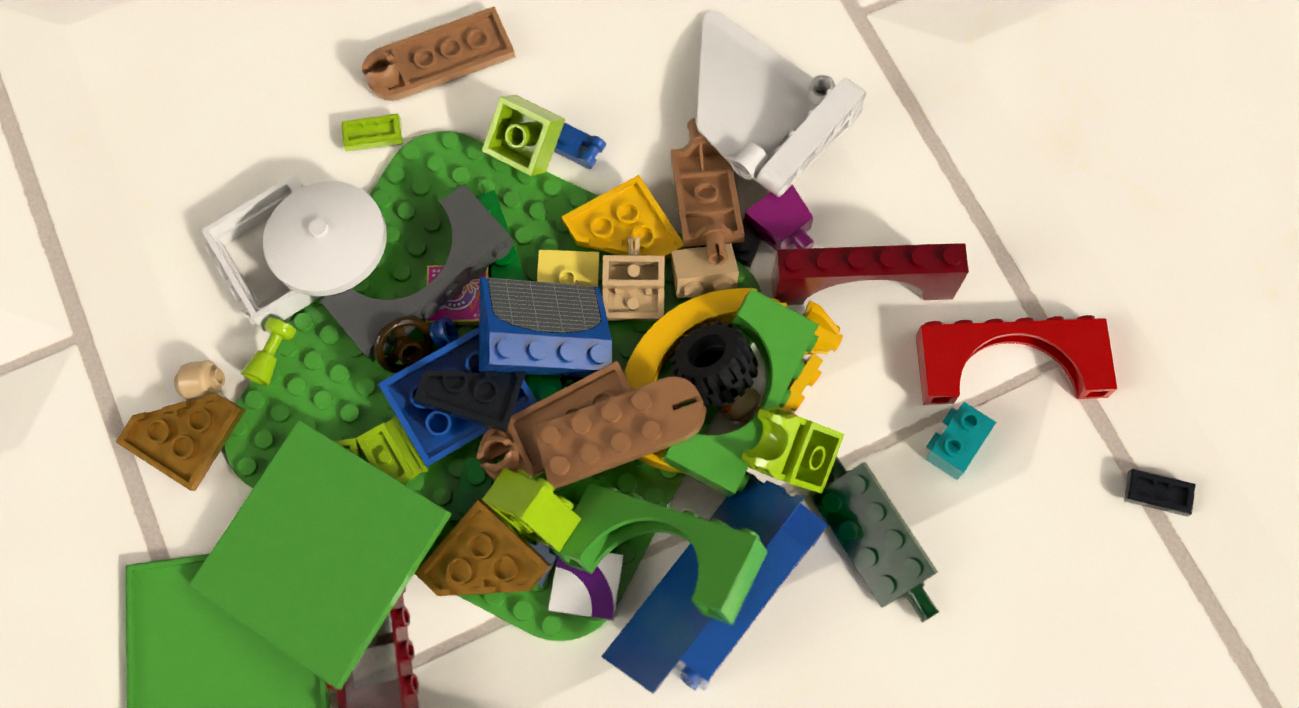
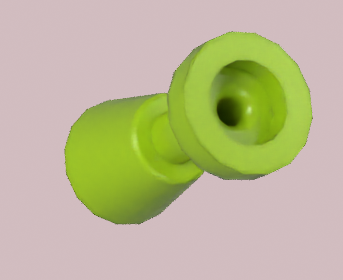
M271 317L265 323V329L270 336L263 350L256 351L240 372L245 378L263 386H270L277 362L274 354L281 341L293 339L297 332L291 325Z

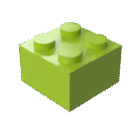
M517 94L500 96L482 152L530 176L545 173L566 118Z
M504 468L482 499L485 504L519 533L560 552L581 520L572 511L574 505L570 501L553 493L555 490L554 486L542 478H538L535 481L531 475L520 469L515 473Z

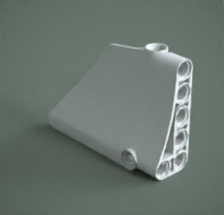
M707 12L702 18L697 130L731 164L733 170L740 177L746 180L754 179L771 193L780 197L823 151L857 121L864 109L867 91L847 77L842 78L837 85L830 76L825 74L816 75L813 78L721 12ZM818 91H823V92H825L826 94H825V95H820V94H818V93H816V92H818Z

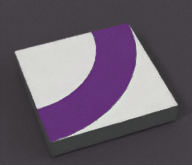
M608 553L592 574L571 567L557 557L548 611L614 622L624 555Z

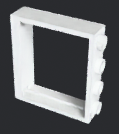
M295 173L201 229L207 240L204 244L205 249L212 258L217 257L220 263L215 265L225 280L230 279L233 284L228 287L231 294L238 303L242 301L246 307L242 310L243 314L251 325L257 323L264 332L266 331L265 323L269 317L283 321L322 296L304 295L291 290L269 305L261 308L227 251L225 244L270 218L280 202L294 191L304 187Z

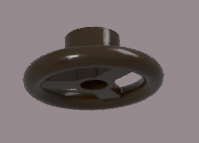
M411 316L400 317L386 324L380 330L374 342V355L378 364L389 372L398 373L430 355L434 345L430 336V327L423 320ZM403 326L418 328L423 333L425 341H416L408 337ZM394 331L397 339L394 344L395 348L385 357L383 352L385 340ZM398 360H400L403 364H395V363H396Z

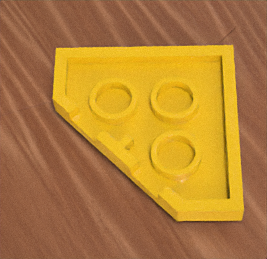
M639 175L561 216L564 226L578 246L618 255H628V238L633 237V249H635V237L641 238L640 255L665 256V260L671 258V251L685 249L680 236Z

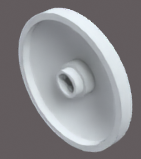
M340 181L313 183L294 191L275 208L264 230V256L272 272L288 288L310 296L338 294L358 285L376 268L386 246V223L376 202L359 187Z

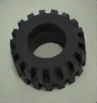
M714 321L712 325L705 323L701 325V328L697 330L694 328L689 331L690 334L687 337L684 336L680 340L681 344L676 346L673 351L675 355L671 357L673 365L671 368L674 375L690 381L696 387L704 401L705 407H710L712 404L715 407H720L725 402H728V404L734 402V398L737 396L742 397L746 393L745 389L751 388L754 381L752 378L757 377L758 370L756 367L759 365L756 355L741 330L737 326L733 327L731 323L725 322L721 324L720 321Z

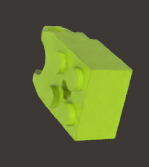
M776 407L760 409L757 416L763 424L762 437L753 449L743 452L741 459L753 470L822 494L845 434Z

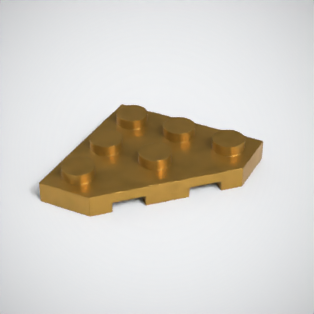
M209 394L203 396L204 398L189 402L183 401L152 412L132 415L116 443L186 489L196 491L244 414L245 409L221 394Z
M477 500L418 569L415 575L437 596L531 591L552 565L482 500Z

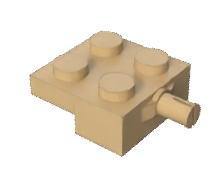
M633 237L628 238V255H603L602 286L607 320L658 321L664 316L665 256L640 255L641 238L635 237V249H633Z

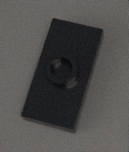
M1131 469L1128 471L1124 501L1188 517L1192 515L1196 484Z

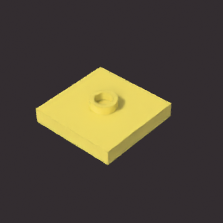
M539 250L537 282L598 287L599 252Z

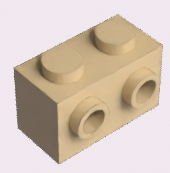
M725 244L728 260L719 265L718 255L715 256L716 265L708 262L707 246L671 251V274L677 298H694L709 292L737 288L739 271L732 244Z

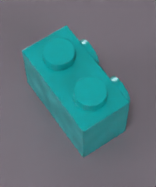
M963 402L958 410L953 407L950 409L942 421L943 424L947 425L942 434L935 432L926 445L930 452L925 460L956 480L966 471L997 423L966 402Z

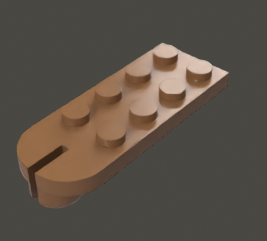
M493 6L377 48L364 59L362 72L370 91L376 97L386 101H396L507 61L516 56L497 10Z
M616 361L512 415L506 433L489 428L482 437L477 452V460L483 463L480 466L494 480L497 479L504 468L515 473L519 469L523 470L533 478L545 472L533 427L633 390L619 362ZM505 455L502 461L496 464H489L493 460Z
M666 377L533 427L548 482L557 489L689 440L701 429L707 413L701 395L690 381L681 377ZM685 403H693L685 407L679 408L681 405Z

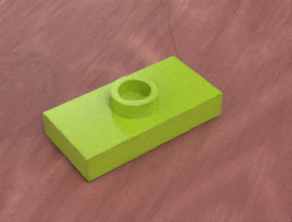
M399 113L341 121L343 147L346 152L403 144Z

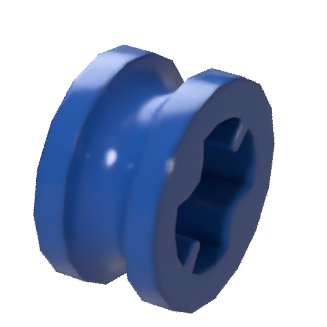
M443 317L439 321L436 320L430 323V336L438 347L442 348L458 339L457 328L449 317Z

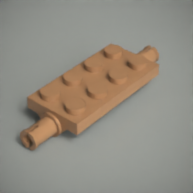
M692 118L687 123L690 136L688 144L682 149L671 150V163L683 247L706 245L708 262L716 265L715 256L718 255L719 265L728 260L725 244L744 242V229L734 172L731 164L698 132L695 118Z

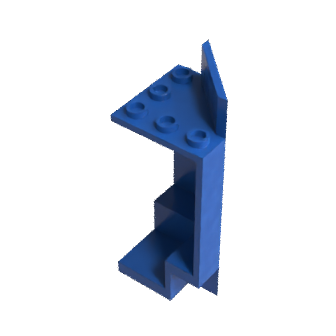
M746 472L750 477L741 493L736 491L734 495L726 497L708 520L711 522L712 519H718L729 525L730 528L739 531L741 528H746L759 535V540L767 550V554L733 625L703 615L691 601L698 579V559L694 546L690 543L601 657L653 695L674 667L681 672L680 679L694 691L698 687L705 691L714 673L793 569L797 567L810 548L815 546L827 528L828 523L802 504L805 496L796 493L792 497L784 487L767 480L763 483L755 475Z

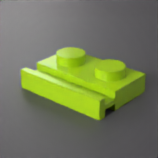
M395 415L392 417V420L381 423L357 437L356 440L371 465L402 484H406L415 479V476L420 473L427 472L428 468Z

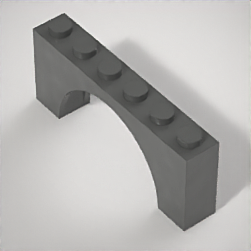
M464 184L440 202L451 223L452 245L443 269L431 283L414 294L392 300L370 298L356 292L352 288L338 294L325 296L320 300L363 354L372 362L376 360L374 355L375 339L386 324L394 319L406 316L416 317L421 320L433 317L439 311L442 304L449 299L457 297L463 291L465 285L471 280L481 277L489 265L495 260L504 258L510 252L511 247L515 245L508 232ZM403 326L408 337L416 329L413 326ZM394 331L385 340L383 347L385 356L391 351L392 346L397 340Z

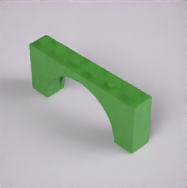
M752 288L744 297L731 323L739 327L750 337L763 360L766 385L759 409L753 418L740 429L722 435L696 434L689 440L668 447L661 459L667 465L727 497L734 495L736 491L741 493L750 476L746 474L749 466L741 457L745 450L753 449L762 437L763 424L757 416L759 410L769 407L778 408V406L783 408L791 395V391L787 388L792 379L797 380L805 366V363L801 362L805 352L810 353L818 340L815 332L819 324Z
M591 483L588 485L574 511L581 518L580 522L560 552L553 549L565 564L592 574L597 565L611 550L631 538L649 533H667L681 537L694 546L698 559V579L691 601L703 615L733 625L767 554V550L759 540V535L749 529L741 528L739 531L730 528L729 525L718 519H712L710 522L689 510H684L682 513L661 501H656L654 504L646 501L636 493L626 495L610 485L604 484L603 487Z

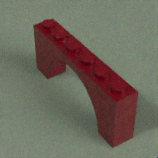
M966 244L777 249L771 276L772 297L779 300L780 303H787V305H803L811 295L828 287L855 281L890 280L908 283L919 288L922 291L923 301L953 300L969 273Z

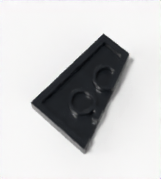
M424 370L413 403L506 433L526 371H515V373H497V371L466 373L457 370Z

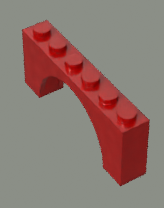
M1084 315L1076 319L1065 320L1062 316H1054L1046 320L1034 321L1033 318L1025 317L1017 319L1015 322H1003L1002 319L996 318L989 319L984 323H973L972 320H959L954 324L929 321L921 325L915 335L923 405L954 404L960 396V380L966 362L985 348L1007 343L1030 346L1053 358L1071 380L1077 399L1108 398L1117 390L1106 318L1095 319L1093 315Z

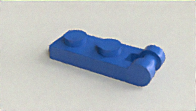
M564 122L554 152L587 169H592L597 161L595 157L598 153L603 152L607 144L602 138L595 135L591 136ZM582 146L587 147L586 152H585V151H583V152L580 151V149H581Z

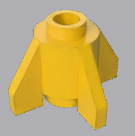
M809 301L803 316L819 324L815 332L818 340L810 353L805 352L804 355L813 353L827 355L830 350L835 352L843 338V335L839 334L841 327L833 322L820 305Z

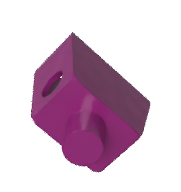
M793 184L780 197L770 192L745 211L744 220L762 237L765 243L776 251L777 249H786L791 244L796 249L812 248L815 244L807 234L811 229L813 216Z

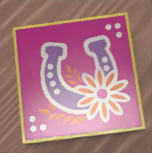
M444 265L427 266V285L437 277ZM489 266L481 277L489 278ZM481 277L471 280L463 287V291L457 297L449 299L442 304L439 311L433 317L426 319L428 326L431 322L439 321L443 317H449L455 325H479V286Z

